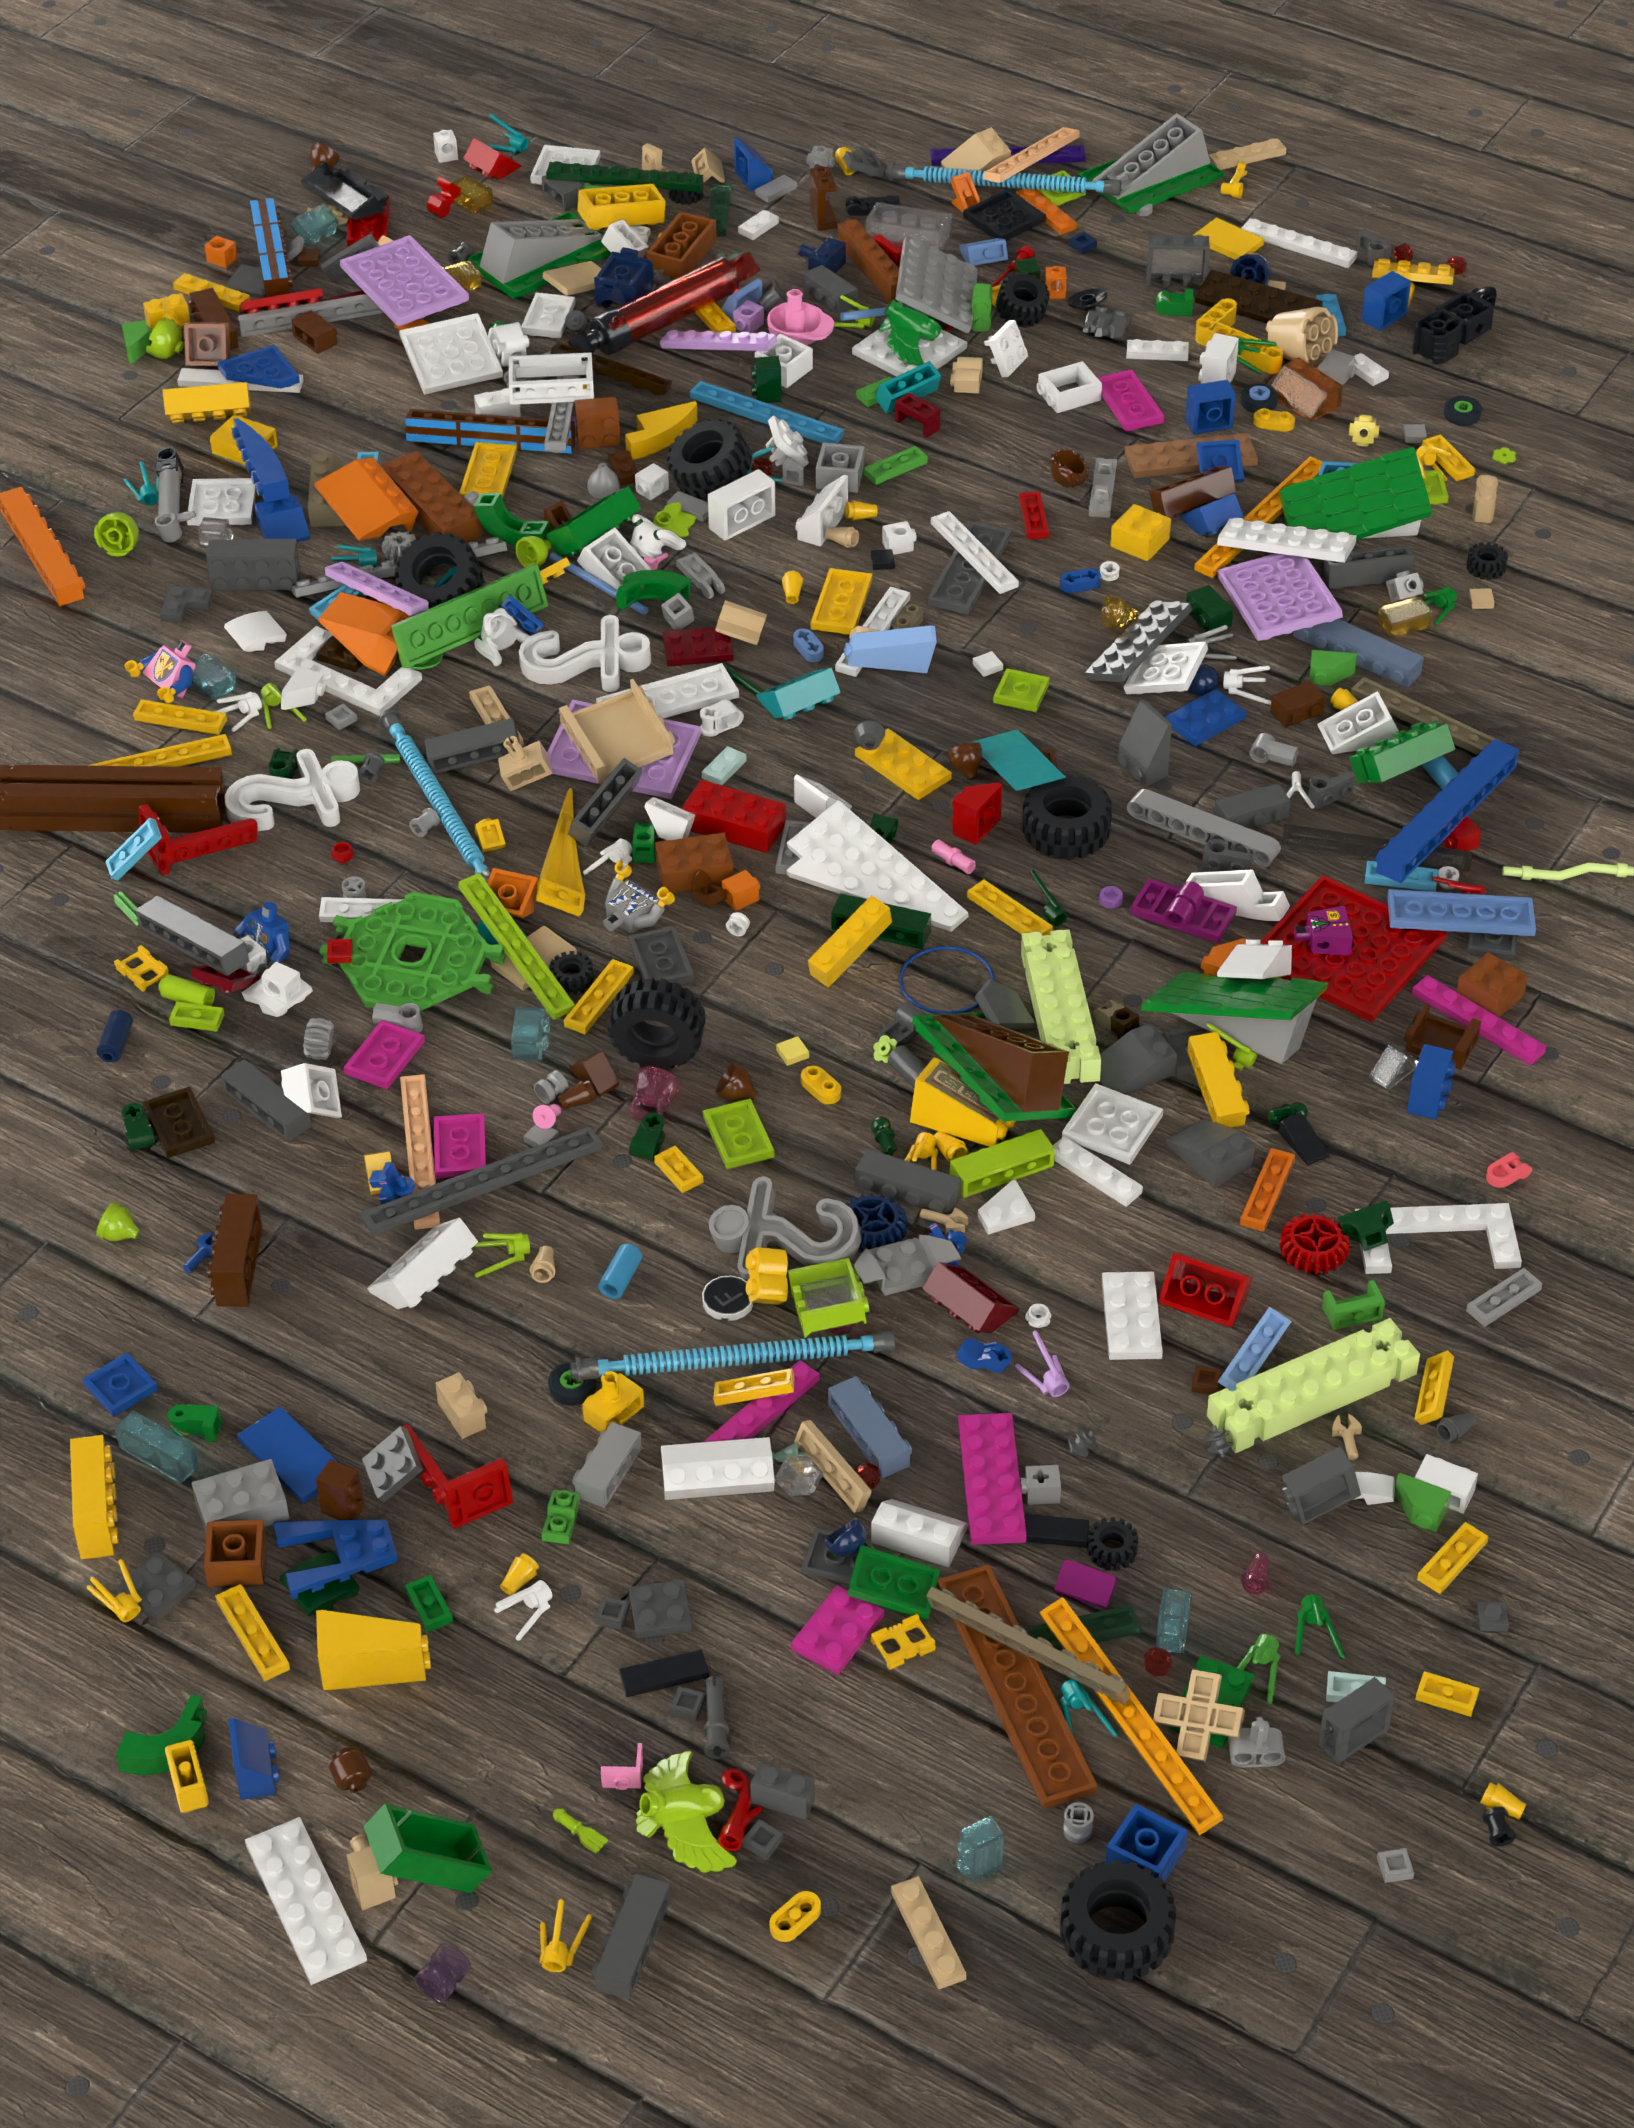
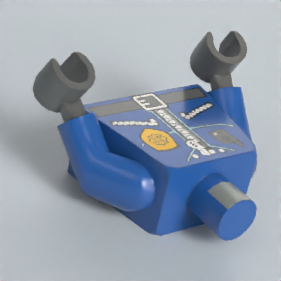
M263 903L261 909L251 911L234 929L235 932L232 936L239 939L240 936L243 938L248 935L265 949L269 964H260L257 969L258 974L262 975L275 962L281 963L283 959L289 957V924L277 914V905L275 903Z

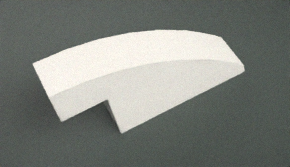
M1253 870L1191 873L1187 881L1199 884L1204 891V896L1237 906L1236 916L1263 921H1280L1290 907L1284 891L1263 892Z

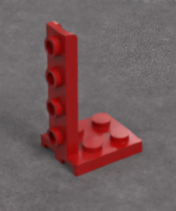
M148 804L139 806V828L149 818L155 819L162 836L147 852L161 876L170 873V864L257 841V822L255 819H246L170 839L167 828L161 825L157 813L153 812Z
M409 1425L402 1426L408 1429L422 1464L423 1470L420 1472V1477L424 1486L432 1489L435 1502L438 1505L442 1504L448 1512L449 1522L454 1529L513 1503L508 1468L503 1458L448 1481Z

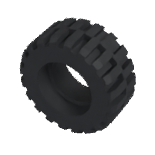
M709 419L703 420V423H695L690 429L686 428L681 436L678 435L675 438V443L671 444L667 455L668 469L680 490L685 494L708 500L709 493L746 476L747 470H750L752 460L750 448L738 427L729 421H722L721 419H714L713 421Z
M433 532V535L430 536L428 534L422 535L421 539H415L410 542L411 546L409 548L407 546L402 551L403 556H399L396 562L398 565L395 568L397 587L427 600L428 609L483 585L481 580L483 578V571L471 546L459 536L454 537L452 533L445 532L442 535L441 532ZM442 564L457 566L454 576L446 584L435 588L421 585L426 573L435 566Z
M1067 774L1066 778L1033 786L1026 793L1023 800L1022 831L1027 842L1031 843L1035 850H1041L1043 855H1052L1056 859L1063 857L1067 858V860H1073L1074 857L1084 858L1088 853L1092 855L1105 845L1111 832L1112 801L1107 792L1101 786L1098 787V784L1093 780L1088 781L1086 777L1080 776L1078 778ZM1071 815L1078 818L1065 819L1056 816Z
M646 978L645 981L641 979L632 982V985L629 983L624 986L615 996L607 1029L610 1042L621 1056L625 1055L629 1062L639 1063L641 1067L646 1068V1066H649L656 1070H660L661 1067L672 1069L675 1065L679 1067L691 1060L696 1055V1052L699 1051L706 1020L704 1007L696 995L692 996L691 990L687 987L685 989L682 988L681 984L675 981L671 983L663 978H660V980H654V978ZM645 1021H658L669 1027H657Z
M1112 1860L1111 1864H1105V1861L1095 1863V1868L1086 1867L1080 1871V1877H1073L1069 1882L1068 1888L1064 1891L1060 1914L1061 1942L1065 1944V1951L1071 1958L1075 1956L1074 1963L1081 1969L1087 1967L1089 1974L1096 1977L1101 1974L1106 1976L1105 1980L1114 1981L1115 1977H1122L1123 1981L1132 1980L1134 1975H1138L1140 1978L1149 1974V1968L1152 1970L1157 1969L1162 1964V1959L1167 1958L1169 1955L1171 1944L1174 1940L1176 1922L1174 1897L1169 1889L1166 1890V1883L1162 1878H1154V1872L1147 1867L1143 1870L1138 1868L1139 1864L1129 1862V1864H1122L1121 1860ZM1117 1906L1132 1910L1142 1918L1145 1924L1131 1933L1114 1934L1098 1927L1090 1917L1103 1908Z

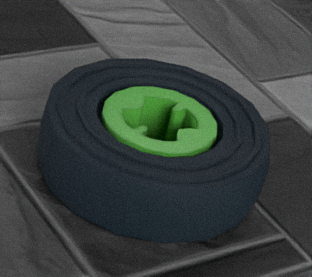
M1462 395L1454 396L1445 403L1444 416L1453 424L1461 426L1472 425L1481 418L1482 406L1475 398Z
M564 1362L551 1371L548 1379L549 1392L555 1401L563 1405H580L584 1403L588 1396L594 1395L596 1379L582 1380V1383L575 1384L574 1382H577V1378L571 1377L570 1362Z

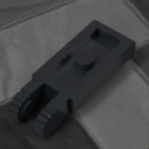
M888 195L886 197L860 199L857 196H853L845 200L846 211L850 216L901 213L899 196Z

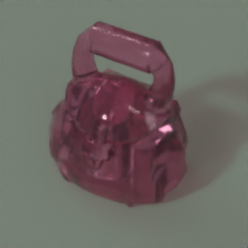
M648 1066L641 1068L635 1075L634 1087L636 1092L630 1106V1112L633 1118L642 1120L645 1115L651 1113L636 1109L639 1104H643L648 1107L657 1108L656 1113L662 1116L665 1107L680 1092L678 1077L671 1073V1071Z

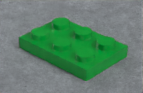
M860 1545L847 1596L911 1616L918 1614L920 1619L928 1620L931 1606L926 1595L931 1587L936 1588L940 1570Z
M1200 1655L1194 1670L1220 1674L1222 1676L1217 1703L1242 1708L1254 1681V1674ZM1190 1679L1181 1697H1187ZM1169 1726L1170 1730L1180 1733L1181 1728ZM1211 1733L1209 1744L1223 1749L1228 1737Z

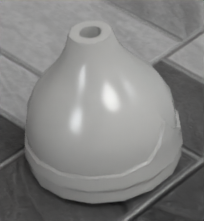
M605 463L598 465L597 469L591 473L587 482L589 494L598 499H602L620 489L616 473L609 469Z

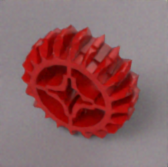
M1314 1212L1311 1216L1303 1213L1300 1218L1294 1216L1291 1222H1287L1281 1232L1279 1247L1282 1251V1258L1287 1259L1288 1265H1294L1296 1271L1304 1269L1305 1274L1312 1271L1316 1276L1319 1271H1322L1327 1275L1329 1270L1336 1271L1338 1266H1343L1345 1259L1349 1255L1350 1237L1343 1235L1339 1222L1335 1223L1334 1217L1327 1219L1324 1213L1321 1216H1316Z

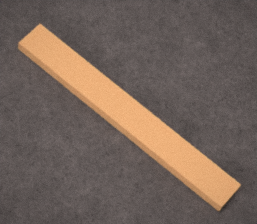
M1063 127L985 171L983 179L1001 183L1080 137V131Z
M425 1074L400 1077L409 1176L416 1184L412 1193L436 1184ZM439 1211L414 1220L415 1230L433 1228L435 1225L440 1224Z

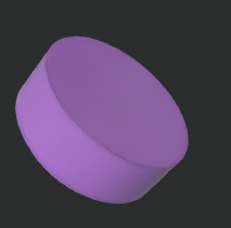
M1114 886L1104 887L1099 893V902L1105 908H1117L1123 902V892Z

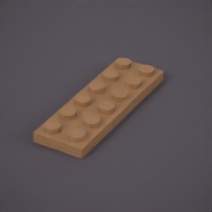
M1248 433L1125 446V456L1133 478L1198 472L1197 442L1239 440L1243 467L1257 465L1258 457Z

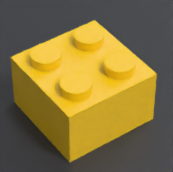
M1133 504L1112 525L1110 547L1148 562L1170 539L1171 518Z

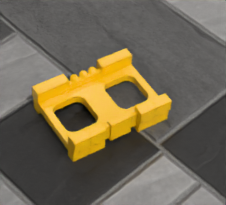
M140 945L137 947L138 951L122 961L117 959L114 961L116 970L122 975L127 976L134 982L136 987L144 992L148 986L168 975L169 970L160 960L157 961L146 948ZM135 958L143 962V964L133 969L126 965ZM150 970L158 974L149 981H145L141 977V975Z
M918 1614L902 1620V1624L893 1625V1628H883L871 1634V1643L876 1645L887 1662L889 1670L904 1664V1659H910L916 1656L917 1653L921 1657L934 1651L936 1648L934 1638H931L920 1621ZM919 1628L926 1638L912 1643L906 1632ZM889 1639H895L901 1649L888 1654L881 1646V1643Z

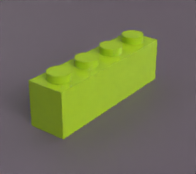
M1039 1129L951 1160L950 1175L961 1179V1196L966 1198L1012 1180L1053 1167L1055 1148L1044 1132Z

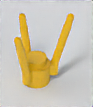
M1430 443L1429 446H1420L1416 451V456L1423 479L1426 478L1423 465H1431L1435 471L1440 470L1435 464L1437 457L1435 452L1448 457L1451 456V453L1435 447L1433 443ZM1442 472L1444 481H1447L1448 478Z
M927 1132L920 1133L915 1144L911 1146L905 1161L910 1162L912 1159L915 1162L918 1158L926 1159L930 1156L931 1169L937 1171V1155L939 1150L935 1148L936 1138Z
M119 1559L118 1563L131 1595L123 1592L114 1597L95 1577H91L90 1581L97 1589L92 1585H88L87 1589L112 1610L121 1621L129 1622L140 1613L141 1607L138 1603L142 1601V1598L135 1589L124 1560Z
M563 1899L558 1901L553 1939L549 1942L548 1946L546 1923H540L541 1954L539 1962L542 1963L544 1969L551 1972H563L566 1966H572L574 1955L593 1917L591 1914L586 1916L568 1951L567 1945L559 1941L564 1907Z

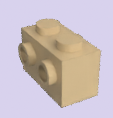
M460 1372L436 1382L438 1404L462 1439L486 1429L485 1413H487V1407L482 1398L478 1399L476 1397L474 1387L469 1380L465 1381Z

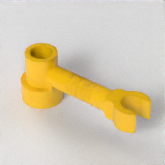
M1238 163L1236 173L1229 183H1222L1221 194L1231 195L1232 198L1240 199L1242 197L1243 183L1239 181L1247 174V171H1245L1247 163Z

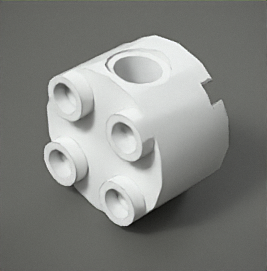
M519 322L495 326L489 329L488 338L501 367L509 366V356L527 355L526 347H529V339L527 335H523ZM514 360L513 364H519V360Z

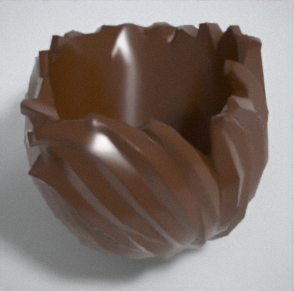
M1061 449L1051 453V473L1058 484L1066 488L1080 486L1086 481L1089 467L1085 466L1084 458H1080V454L1075 455L1074 449Z

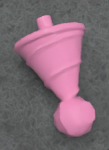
M558 1104L537 1106L533 1111L534 1123L543 1129L551 1128L556 1121V1117L561 1114V1107Z

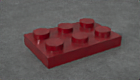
M716 627L662 631L667 667L733 661L731 638L728 635L716 632Z

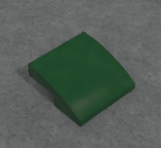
M332 1551L322 1553L289 1569L280 1576V1581L289 1591L286 1578L287 1573L340 1564V1561ZM350 1575L349 1580L340 1583L339 1579L325 1583L324 1589L312 1593L311 1589L300 1592L295 1600L304 1612L311 1616L315 1615L317 1610H332L335 1601L357 1596L360 1586Z

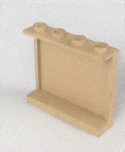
M630 679L631 690L572 713L567 705L559 708L561 725L598 784L603 783L623 758L640 768L674 754L673 744L675 739L672 732L666 730L663 718L660 715H656L652 701H647L642 686H638L634 679Z

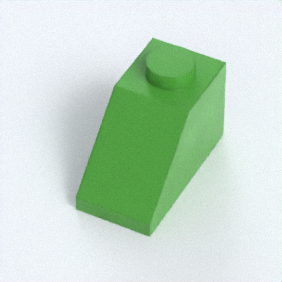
M146 320L122 324L129 364L134 363L146 353L147 345L151 347L149 337L152 333V328H147Z
M1312 650L1309 681L1314 685L1332 686L1355 673L1357 653Z
M1400 1472L1397 1476L1395 1495L1410 1523L1418 1525L1420 1528L1437 1532L1448 1510L1451 1492Z

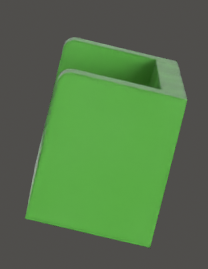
M1374 1280L1368 1281L1367 1294L1337 1301L1334 1300L1330 1290L1324 1291L1322 1308L1333 1330L1383 1319L1385 1300Z

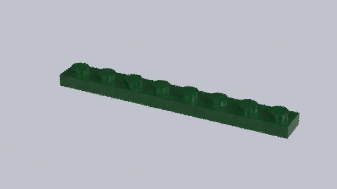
M556 161L549 162L546 171V179L622 186L654 184L658 189L701 192L703 185V175L678 173L676 171L663 172L655 169L640 170L638 168L604 167L600 165H581L580 163L568 164Z

